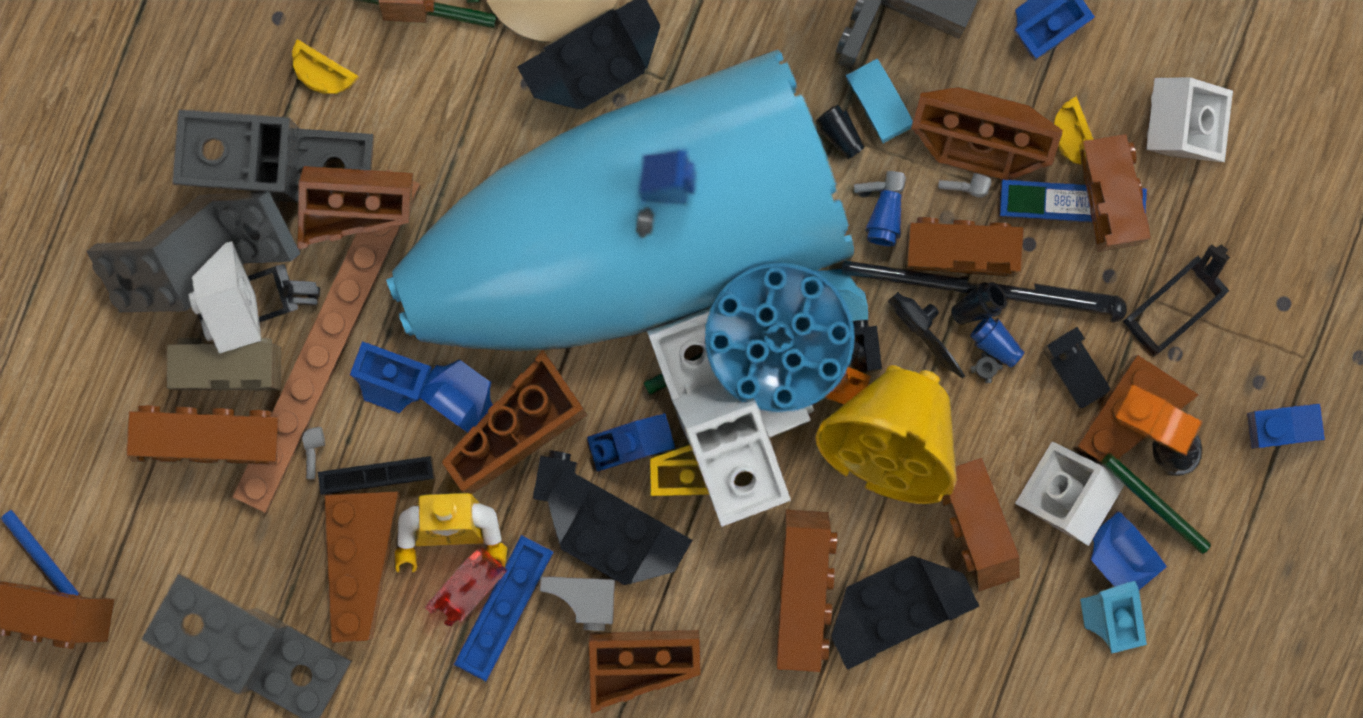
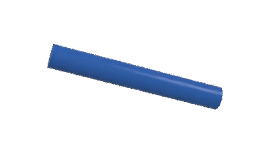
M12 510L5 513L0 518L57 590L62 593L79 595L76 588Z

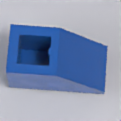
M677 149L643 155L640 183L642 201L687 204L688 193L695 194L697 176L695 162H689L687 150Z
M665 413L633 421L587 437L597 472L675 449Z

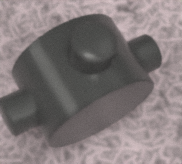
M646 207L643 211L639 210L636 233H639V236L642 238L646 237V235H651L654 212H651L650 208Z
M982 352L981 359L976 362L975 366L970 367L971 373H976L979 377L983 378L985 384L992 383L991 377L998 370L1002 369V362L997 363L995 359L989 357L988 353Z

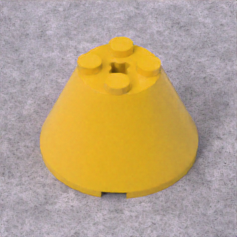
M890 365L885 373L821 423L816 433L817 447L826 461L839 473L847 477L848 473L851 472L866 481L864 488L874 493L908 503L932 504L941 502L943 495H951L956 485L950 397L939 385L940 378L936 374L927 370H921L917 373Z

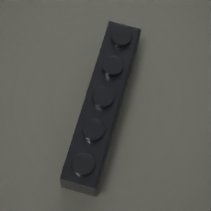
M427 456L318 472L320 494L325 495L435 479L433 457Z

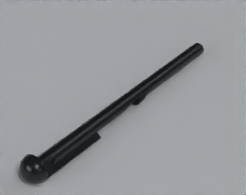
M843 260L841 274L967 294L981 284L967 282L969 277L966 276L957 278ZM1034 283L1035 289L998 284L1003 289L1006 300L1109 315L1110 323L1121 321L1127 313L1126 302L1118 295Z

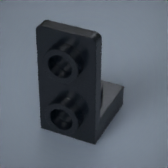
M868 320L852 321L854 337L862 336V343H859L861 349L857 355L858 365L865 364L866 372L880 371L882 364L877 325L869 326Z
M1077 326L1044 346L1042 350L1078 407L1084 408L1110 392L1111 389L1081 341L1085 338Z

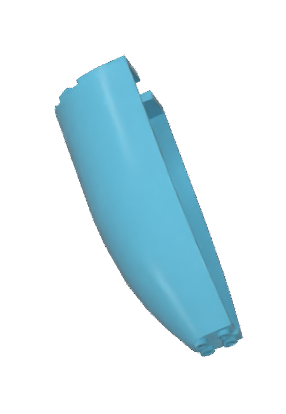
M778 49L602 114L559 134L498 169L452 206L393 269V277L386 279L393 299H396L397 302L401 301L405 310L399 313L406 334H409V336L415 335L421 342L471 349L530 351L572 348L643 333L712 307L719 293L731 280L741 273L760 265L789 263L817 271L852 258L854 255L853 240L850 235L844 236L846 231H848L847 227H849L847 217L840 199L833 201L831 195L837 192L832 171L803 96H794L797 85L787 62L779 64L780 61L784 60L782 53ZM677 149L687 150L689 162H695V171L697 172L695 194L688 193L687 204L642 201L640 183L643 155ZM647 207L651 209V212H654L651 235H646V237L642 238L639 236V233H636L639 210L643 211Z

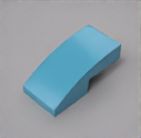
M878 59L846 75L848 84L864 108L866 117L882 143L911 129L913 121Z

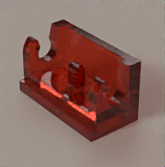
M480 546L464 561L424 608L431 614L437 613L438 610L443 612L447 616L444 622L446 626H453L457 621L461 623L508 570Z

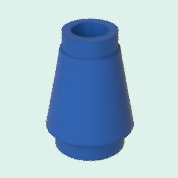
M889 190L881 191L865 228V231L868 233L867 240L880 246H895L896 239L901 237V194Z
M992 317L983 319L970 334V337L975 341L974 346L1008 365L1010 368L1025 353L999 318L995 320Z

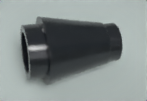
M836 104L815 120L819 126L817 131L844 154L848 160L865 148L847 109L842 110Z
M983 282L952 307V316L960 325L998 316L1002 309L1006 307V295L997 283Z

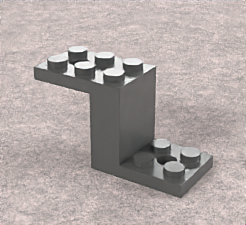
M857 0L850 18L855 21L853 29L845 27L835 51L841 54L838 64L852 70L880 5L960 39L978 0Z
M178 109L172 184L249 190L250 192L269 191L274 201L299 202V180L303 166L325 167L329 160L338 158L343 161L345 169L372 170L374 135L300 129L289 117ZM211 140L221 141L224 147L222 156L217 160H208L204 155V147Z
M269 191L199 195L139 242L96 243L86 251L92 261L94 272L103 281L109 292V299L118 309L119 313L187 311L192 307L189 299V293L194 292L192 277L225 243L231 241L242 265L245 263L291 262L301 254Z
M178 574L141 639L237 694L252 690L301 718H321L352 660L261 609L245 610L182 574ZM190 614H197L203 620V629L195 636L188 634L184 629V620ZM298 665H305L312 672V679L306 686L297 685L293 681L292 672Z

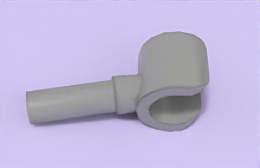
M887 171L885 182L877 181L854 184L855 193L889 190L901 193L904 189L906 176L902 172Z
M974 173L970 184L939 180V189L967 192L970 195L982 198L988 194L992 182L989 177Z
M322 427L307 429L302 437L307 455L306 479H315V448L325 446Z

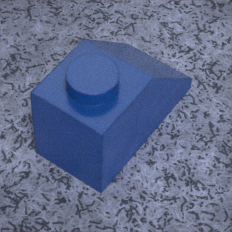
M1320 404L1247 413L1252 449L1325 440Z

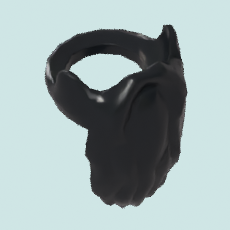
M1198 434L1186 456L1153 441L1152 448L1155 462L1169 476H1183L1191 473L1198 467L1202 459L1203 448Z

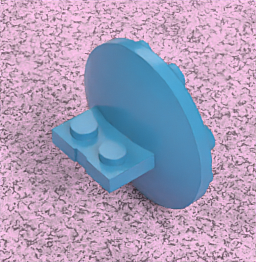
M771 263L760 265L741 273L731 280L719 293L707 318L705 347L715 376L735 398L741 402H748L745 399L754 398L760 410L789 412L818 402L837 386L844 376L852 357L854 327L849 309L843 297L828 280L818 273L799 265Z

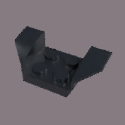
M632 0L619 8L613 7L548 43L540 49L541 53L518 65L517 69L534 98L575 109H583L645 73L661 25L647 0Z
M564 468L547 499L561 549L623 585L675 572L693 541L567 468Z
M910 556L846 587L831 638L848 670L876 657V654L942 622L951 621L980 606L963 573L919 557Z

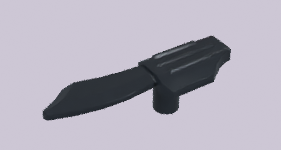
M899 292L891 297L888 303L894 308L895 313L912 332L922 338L941 366L963 379L965 374L954 357L929 330L932 326V320L939 314L938 309L933 304H928L922 309L914 299L905 297Z

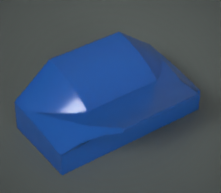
M1028 0L1015 9L1017 26L1014 32L1035 61L1092 21L1095 16L1083 0Z
M362 341L350 376L359 383L363 400L401 413L411 402L419 401L432 367Z
M460 359L446 366L436 365L429 374L420 396L423 401L467 433L482 420L493 405L490 399L491 382Z
M1117 511L1105 521L1093 537L1094 549L1091 561L1114 587L1135 581L1140 590L1167 567L1153 547L1120 511Z

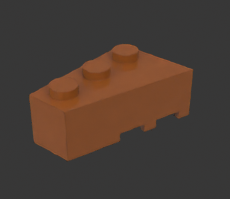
M1126 134L1083 141L1078 147L1097 252L1138 246L1151 239L1142 202V185L1140 179L1136 177L1134 168L1137 159L1133 142L1128 143Z
M303 166L299 180L298 249L308 248L310 244L326 240L331 242L341 240L343 236L364 232L365 234L409 223L412 209L413 173Z
M918 217L917 223H910L908 226L905 269L1014 277L1021 271L1024 227H1011L1009 223L992 222L989 226L975 225V221L953 220V224H939V219Z
M1135 355L1131 357L1073 448L1095 463L1103 466L1101 461L1107 454L1111 453L1119 459L1146 438V436L1119 424L1116 419L1132 385L1166 400L1179 410L1194 400L1199 394L1141 356Z
M979 458L956 466V485L951 495H943L941 502L943 506L949 505L953 517L949 518V523L955 539H961L964 551H961L962 559L967 572L972 571L978 592L1020 578L1019 554L983 459Z
M0 581V635L11 636V631L21 633L20 639L25 641L42 642L43 638L53 639L52 646L74 649L75 643L108 642L115 599L106 597L88 598L80 596L81 593L73 595L47 590L44 587Z
M699 630L590 633L591 714L618 702L634 699L635 696L649 691L659 690L701 675Z

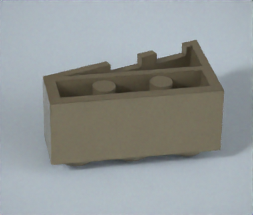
M177 338V345H167V389L281 390V347L272 343L271 338H261L262 341L219 353L215 343L199 344V338Z

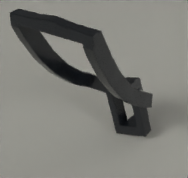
M1211 244L1202 259L1196 256L1123 320V323L1130 329L1135 338L1154 357L1184 333L1229 292V289L1218 278L1230 259L1226 255L1228 249L1223 245L1215 247ZM1210 257H1213L1210 263L1207 266H1205L1209 261ZM1192 269L1213 292L1215 297L1158 346L1134 318Z
M285 264L277 265L248 276L249 281H253L273 274L283 308L259 316V323L298 310V305L314 306L317 304V298L320 296V287L316 286V282L290 280ZM294 294H297V295H307V298L292 297V296H293ZM200 313V314H197V315H198V319H199V321H200V323H201V320H204V319H203V317H202V314Z

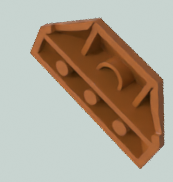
M961 87L921 93L911 126L915 134L919 135L924 145L939 163L1003 180H1012L1041 167L1051 166L1063 131L1029 105Z

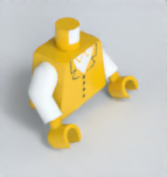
M468 493L419 496L416 506L406 509L399 516L397 539L399 548L394 553L396 571L399 573V566L406 562L411 563L412 573L416 571V550L413 548L415 545L436 546L484 543L487 545L484 559L485 567L491 569L492 559H498L502 563V568H505L507 547L500 543L502 539L494 509L480 504L472 494Z

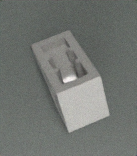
M541 577L540 592L551 593L565 600L576 614V623H583V630L605 631V624H613L615 579Z

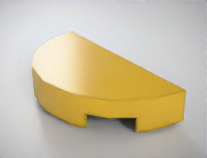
M296 40L292 50L293 68L298 79L310 90L323 95L338 94L351 88L359 79V76L300 40Z
M1075 96L1063 104L1056 114L1053 124L1063 130L1058 145L1061 155L1074 164L1082 165L1078 146L1083 141L1093 140V136L1078 98Z

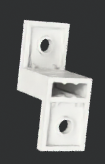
M709 307L648 330L647 333L680 424L697 459L721 526H725L791 501L754 398L745 399L748 402H741L735 398L719 382L710 366L705 347V328L711 309ZM700 345L703 347V354L699 359L689 361L684 358L685 350L689 346ZM742 471L751 472L753 479L748 485L740 487L734 484V478L738 473Z

